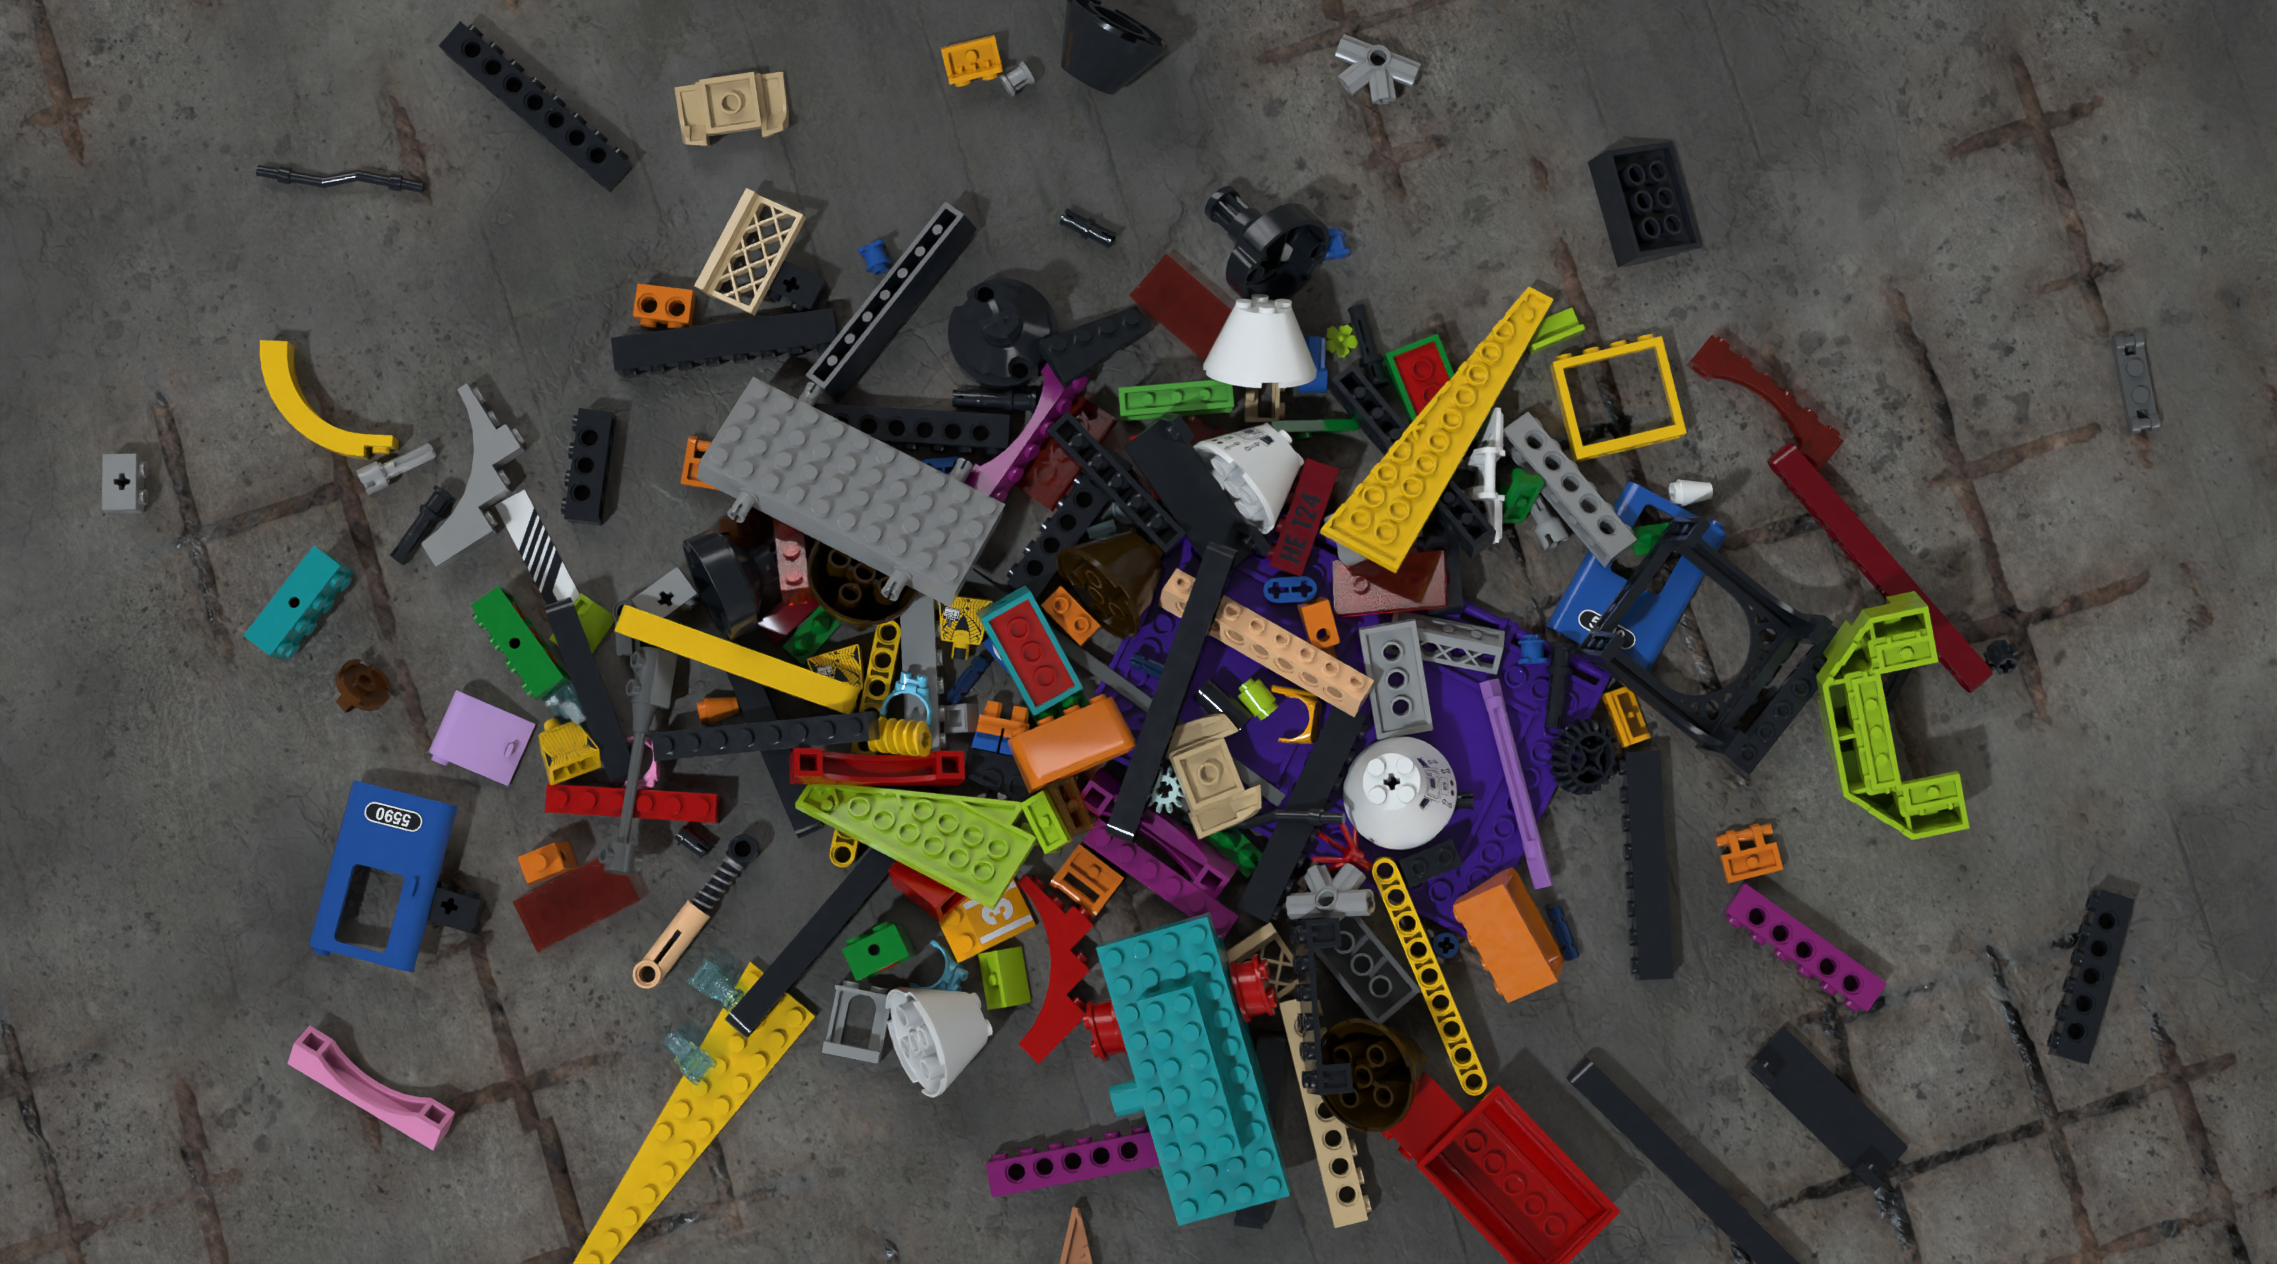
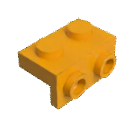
M995 35L940 47L949 84H955L956 87L969 85L972 83V79L982 77V80H991L997 78L998 73L1003 72Z

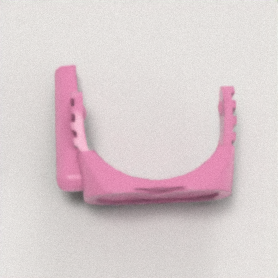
M634 736L627 737L626 742L633 744ZM645 737L644 745L653 750L652 737ZM654 753L652 765L648 772L643 775V779L638 781L637 789H651L655 786V782L660 780L661 761H654ZM625 781L624 786H620L617 788L626 789L627 781Z

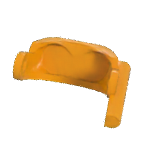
M1272 685L1271 692L1284 694L1285 697L1300 699L1306 704L1309 711V723L1305 731L1293 739L1278 738V742L1314 744L1318 737V725L1322 711V704L1318 700V696L1307 690Z

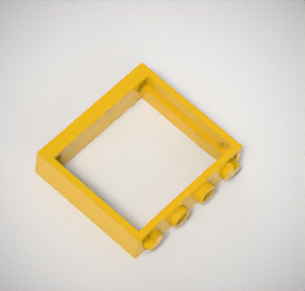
M1647 334L1638 337V342L1627 344L1626 340L1610 344L1609 349L1599 350V347H1592L1583 350V355L1572 357V354L1568 353L1555 357L1556 361L1550 365V371L1572 458L1575 463L1683 438L1687 434L1662 336L1654 338L1653 334ZM1654 348L1673 425L1583 446L1564 370Z

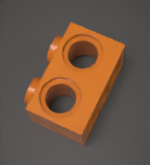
M637 283L633 317L636 321L640 322V326L656 328L657 324L668 325L667 329L670 330L692 327L697 295L693 290ZM656 301L657 308L654 312H644V306L647 302ZM675 305H685V311L682 315H672V309Z
M1062 586L1041 605V608L1081 648L1101 630V626Z

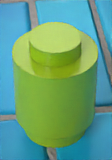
M1250 678L1238 688L1241 693L1237 697L1254 717L1257 716L1261 721L1279 707L1274 702L1276 698L1260 679L1254 682Z

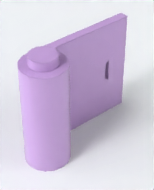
M456 690L428 752L433 754L431 760L447 766L449 762H452L508 786L536 724Z

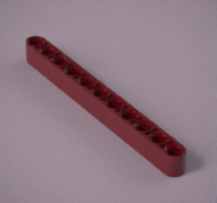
M1788 442L1767 460L1771 470L1886 601L1888 596L1915 591L1928 605L1938 661L1965 691L1970 694L1973 693L1993 676L1991 669L1795 445Z

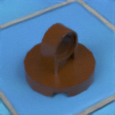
M751 507L742 523L736 522L739 517L738 515H736L734 520L729 516L728 518L718 520L719 534L730 535L733 542L745 550H750L771 540L773 532L772 517L754 507Z
M353 659L348 660L337 671L335 680L341 695L336 700V703L344 713H348L356 707L365 711L379 710L389 700L388 689L390 688V682L378 667L373 664L366 666L360 663L362 660Z

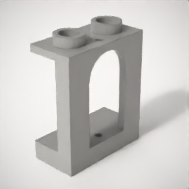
M843 980V985H835L836 993L822 1053L878 1064L881 1061L888 1026L887 1021H889L891 1008H885L888 989L871 986L869 991L859 989L860 983ZM859 994L870 996L876 1005L868 1049L841 1043L850 1000Z

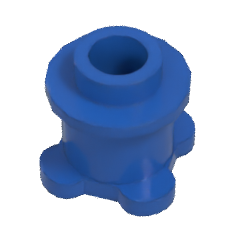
M1340 228L1328 229L1329 245L1323 261L1349 257L1351 249H1347L1345 242L1347 233L1341 232Z
M883 239L858 249L859 254L866 261V271L868 273L873 272L874 275H879L889 270L892 259L888 258L885 248L887 246Z
M1523 635V641H1518V645H1521V659L1518 660V665L1548 663V658H1544L1543 647L1546 640H1540V635Z

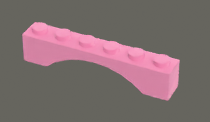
M310 1025L293 1044L287 1064L429 1149L434 1150L448 1133L455 1115L453 1110L432 1098L406 1095L378 1083L354 1065L332 1038Z

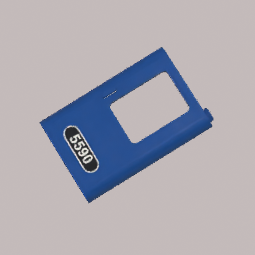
M1629 481L1613 506L1619 519L1624 524L1630 526L1631 529L1647 505H1651L1672 517H1698L1642 486ZM1710 519L1709 523L1711 525L1702 536V539L1718 551L1727 534L1723 531L1725 527L1722 524ZM1601 527L1600 530L1603 533L1610 534L1606 528ZM1588 550L1545 627L1581 644L1627 580L1611 571L1612 563L1604 568L1592 552ZM1681 556L1660 594L1655 595L1644 589L1612 632L1617 633L1626 640L1620 647V650L1650 672L1705 574Z
M353 780L309 946L314 947L313 953L330 956V953L334 952L394 969L414 972L458 806ZM359 864L404 877V884L386 950L382 953L339 942L336 938L353 872Z

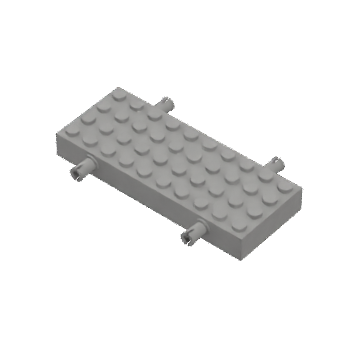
M753 377L701 458L698 467L697 479L736 498L731 509L727 512L728 516L734 520L736 515H738L739 517L736 522L742 523L751 507H754L890 576L881 590L882 595L886 598L890 592L892 593L889 600L896 601L904 586L907 585L951 607L996 529L1005 507L1004 503L964 484L969 473L973 470L972 463L967 461L963 468L962 465L965 459L958 458L948 476L814 408L815 403L823 393V389L818 384L812 390L815 383L808 382L799 399H796Z

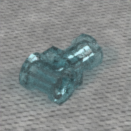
M704 957L701 960L703 964L693 977L687 978V982L707 997L714 1000L717 999L723 1004V1008L730 1012L743 998L744 992L741 989H735L729 984L731 979L718 966Z
M676 1029L666 1036L663 1046L666 1050H671L676 1056L673 1061L679 1066L681 1073L690 1082L698 1086L700 1078L711 1067L715 1068L717 1062L699 1045L690 1042L685 1037L686 1033L683 1029Z

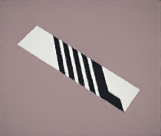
M525 489L496 504L495 507L546 604L548 605L570 596L574 603L580 594Z

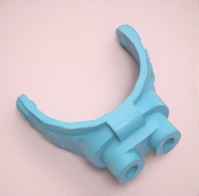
M902 671L900 680L896 681L895 689L884 701V705L880 710V716L885 717L888 703L892 697L901 693H910L917 696L925 704L927 709L926 723L928 727H931L933 722V706L929 697V687L927 686L928 676L917 675V678L912 677L911 672Z
M935 940L930 941V944L933 947L939 948L945 957L943 976L932 986L920 987L917 983L910 982V988L961 991L960 983L967 979L969 972L962 968V965L955 960L951 952L943 947L942 944Z

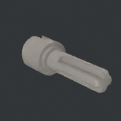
M426 443L386 463L381 464V462L375 461L356 470L361 483L364 484L367 494L371 495L388 487L391 478L435 458L436 453L432 445Z
M1539 493L1530 512L1537 523L1534 532L1544 550L1548 551L1557 547L1558 541H1567L1570 537L1560 518L1552 517Z

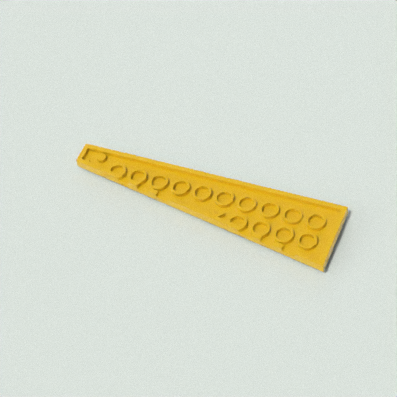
M1528 287L1506 312L1503 319L1499 320L1491 333L1483 342L1481 341L1466 362H1463L1455 375L1445 383L1403 432L1401 438L1391 446L1383 459L1373 467L1365 480L1355 488L1353 494L1320 530V534L1397 573L1554 299L1531 287Z
M749 962L573 1264H611L816 1017L791 994L787 993L747 1039L725 1021V1018L763 975L764 972L754 963Z

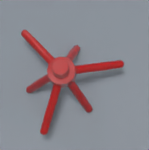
M1345 823L1339 824L1348 843L1346 848L1318 830L1316 835L1342 852L1341 857L1314 856L1312 858L1313 862L1335 863L1327 867L1329 872L1339 869L1347 863L1355 867L1358 866L1365 872L1371 869L1373 863L1364 858V852L1358 848L1359 832L1354 826L1352 839Z

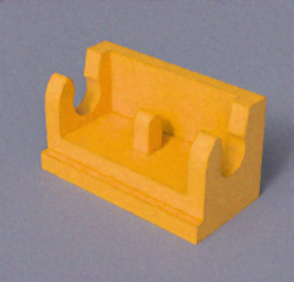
M1622 687L1601 696L1621 749L1651 738L1633 692L1626 687Z

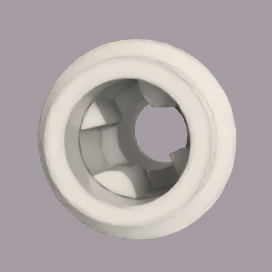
M1677 479L1676 482L1669 485L1670 502L1679 507L1712 499L1713 488L1710 482Z

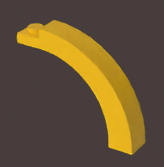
M260 340L261 369L269 394L285 419L297 431L327 450L355 459L370 460L371 449L373 454L389 455L390 450L398 451L399 439L392 435L352 433L336 428L324 421L309 405L298 384L294 363L295 346L288 341Z

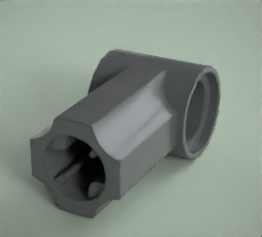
M620 600L614 605L612 614L615 619V627L624 604L638 609L632 601ZM615 632L617 656L627 657L632 656L635 651L639 652V648L642 647L641 641Z

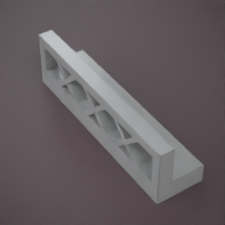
M1393 610L1391 622L1415 618L1422 660L1497 675L1504 648L1505 631ZM1428 642L1434 643L1439 649L1429 652L1425 651L1422 645ZM1388 645L1385 653L1398 655L1399 648L1396 645ZM1454 648H1460L1466 652V655L1460 658L1454 657L1449 651ZM1483 653L1495 655L1493 664L1481 662L1477 656Z

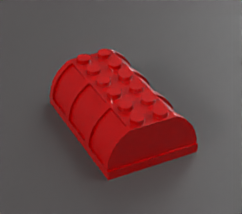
M1498 1084L1466 1112L1467 1115L1415 1165L1509 1264H1568L1621 1212Z

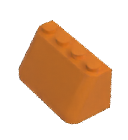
M1105 694L1099 695L1089 700L1091 703L1089 706L1080 708L1078 704L1064 710L1065 716L1054 719L1052 715L1038 721L1039 726L1028 731L1027 726L1011 732L1013 738L1009 739L1007 743L1029 794L1135 749L1136 741L1113 697L1107 698Z
M1513 867L1499 872L1455 900L1453 913L1459 923H1463L1467 930L1469 943L1472 947L1477 948L1481 955L1480 960L1483 968L1487 972L1490 971L1494 978L1496 991L1500 996H1504L1507 1003L1558 982L1564 967L1563 954L1519 874Z

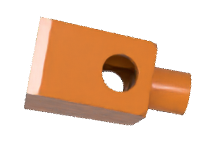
M1323 596L1297 604L1308 643L1337 659L1334 645L1339 644L1340 640L1329 600ZM1325 628V637L1318 639V630Z
M569 841L555 842L517 857L528 887L579 868Z

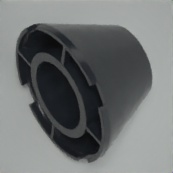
M1067 0L1061 67L1082 83L1103 93L1114 95L1166 53L1168 45L1162 46L1165 41L1158 34L1118 9L1112 11L1101 6L1102 2L1099 0Z

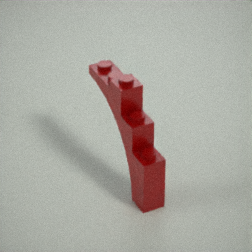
M1024 874L1017 883L1031 898L1042 918L1049 940L1051 968L1049 987L1043 1007L1032 1028L1018 1045L1040 1064L1083 1019L1082 1014L1085 1013L1083 1010L1087 1006L1076 995L1070 998L1067 994L1090 972V969L1087 967L1090 961L1079 950L1074 954L1071 949L1094 927L1090 922L1094 917L1083 906L1079 909L1073 906L1065 913L1062 910L1065 904L1054 894L1049 898L1042 891L1045 885L1034 874L1030 878Z

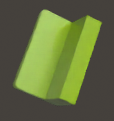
M1571 307L1542 320L1527 346L1530 356L1583 334L1585 331L1584 324H1579L1573 308Z
M580 593L573 604L593 653L615 619L612 613ZM553 633L549 640L558 645Z
M1042 790L1020 803L1045 855L1059 853L1063 850L1062 847L1073 841L1048 790Z
M1021 947L978 954L988 1010L1031 1002Z

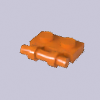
M1756 823L1749 825L1747 829L1739 831L1732 829L1725 831L1723 835L1715 836L1717 847L1728 845L1730 850L1729 854L1720 856L1726 883L1784 870L1777 843L1765 845L1763 836L1773 834L1770 823L1764 825ZM1753 839L1754 848L1740 851L1738 842Z

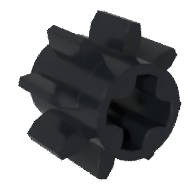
M2005 639L1992 642L1987 647V652L1983 653L1986 659L1985 663L1991 671L1996 669L1999 675L2013 672L2017 667V663L2021 661L2018 656L2019 650L2013 642L2008 645Z

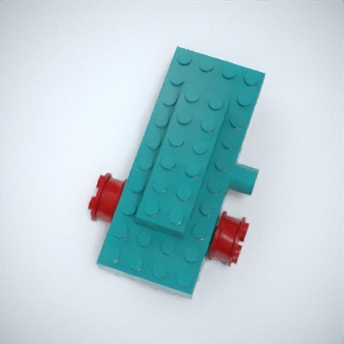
M1210 912L1100 943L1096 950L1110 994V1000L1097 1004L1094 1001H1088L1086 1013L1082 1014L1086 1030H1091L1093 1041L1090 1044L1095 1058L1100 1057L1103 1062H1107L1110 1056L1123 1052L1128 1055L1135 1079L1109 1086L1111 1102L1117 1118L1142 1111L1145 1112L1178 1226L1290 1196L1292 1187L1267 1106L1269 1096L1247 1024L1256 1015L1268 1013L1269 1016L1275 1015V1008L1277 1003H1279L1275 986L1270 987L1269 984L1271 971L1267 959L1261 960L1260 956L1255 954L1253 955V960L1239 964L1236 961L1229 963L1222 936H1217Z

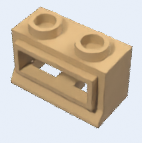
M1272 383L1271 418H1258V388L1246 387L1245 426H1260L1270 421L1284 419L1285 403L1280 402V392H1285V388H1278V383Z

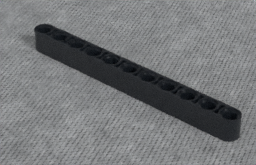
M1212 540L1206 548L1106 828V834L1131 844L1137 838L1238 556L1237 549Z
M925 786L921 791L940 794L932 786ZM872 848L731 1010L725 1021L747 1039L888 877V870L896 860Z
M1585 1057L1566 1077L1592 1105L1756 1264H1800L1588 1058Z

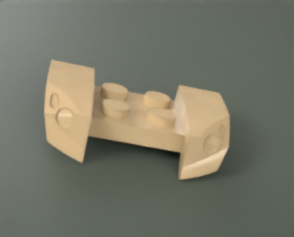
M749 72L701 79L699 82H695L694 85L674 87L680 131L684 144L710 147L709 136L762 129V137L768 138L789 127V106L784 72L762 75Z
M1223 713L1210 714L1178 725L1166 755V759L1171 761L1189 806L1190 813L1188 814L1198 840L1237 825L1253 817L1261 809L1260 785L1244 790L1224 738L1238 732V729Z

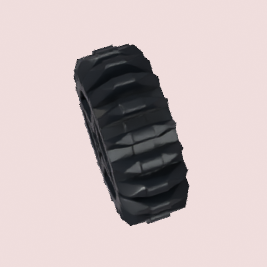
M1575 719L1574 723H1565V730H1557L1558 739H1551L1554 743L1553 749L1547 750L1552 754V757L1546 761L1552 766L1548 773L1554 776L1553 781L1560 785V788L1572 794L1592 795L1593 791H1601V784H1609L1607 777L1615 775L1612 770L1613 765L1619 764L1615 760V756L1620 752L1614 748L1618 741L1612 738L1613 732L1610 729H1607L1603 723L1595 722V720Z

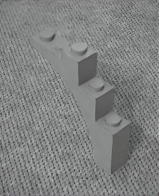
M467 383L457 390L467 408L473 429L474 454L471 474L465 492L454 512L435 533L421 543L435 567L441 570L498 534L494 527L498 525L496 519L489 510L486 512L484 510L512 493L508 486L512 483L503 469L499 471L498 469L526 451L522 446L525 440L517 428L512 430L507 424L498 428L501 423L492 410L488 412L484 407L483 403L486 402V399L478 387L473 389Z

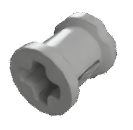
M1023 61L1019 63L1018 68L1006 75L1001 74L999 76L1002 85L1011 97L1015 96V92L1025 85L1035 83L1034 77Z

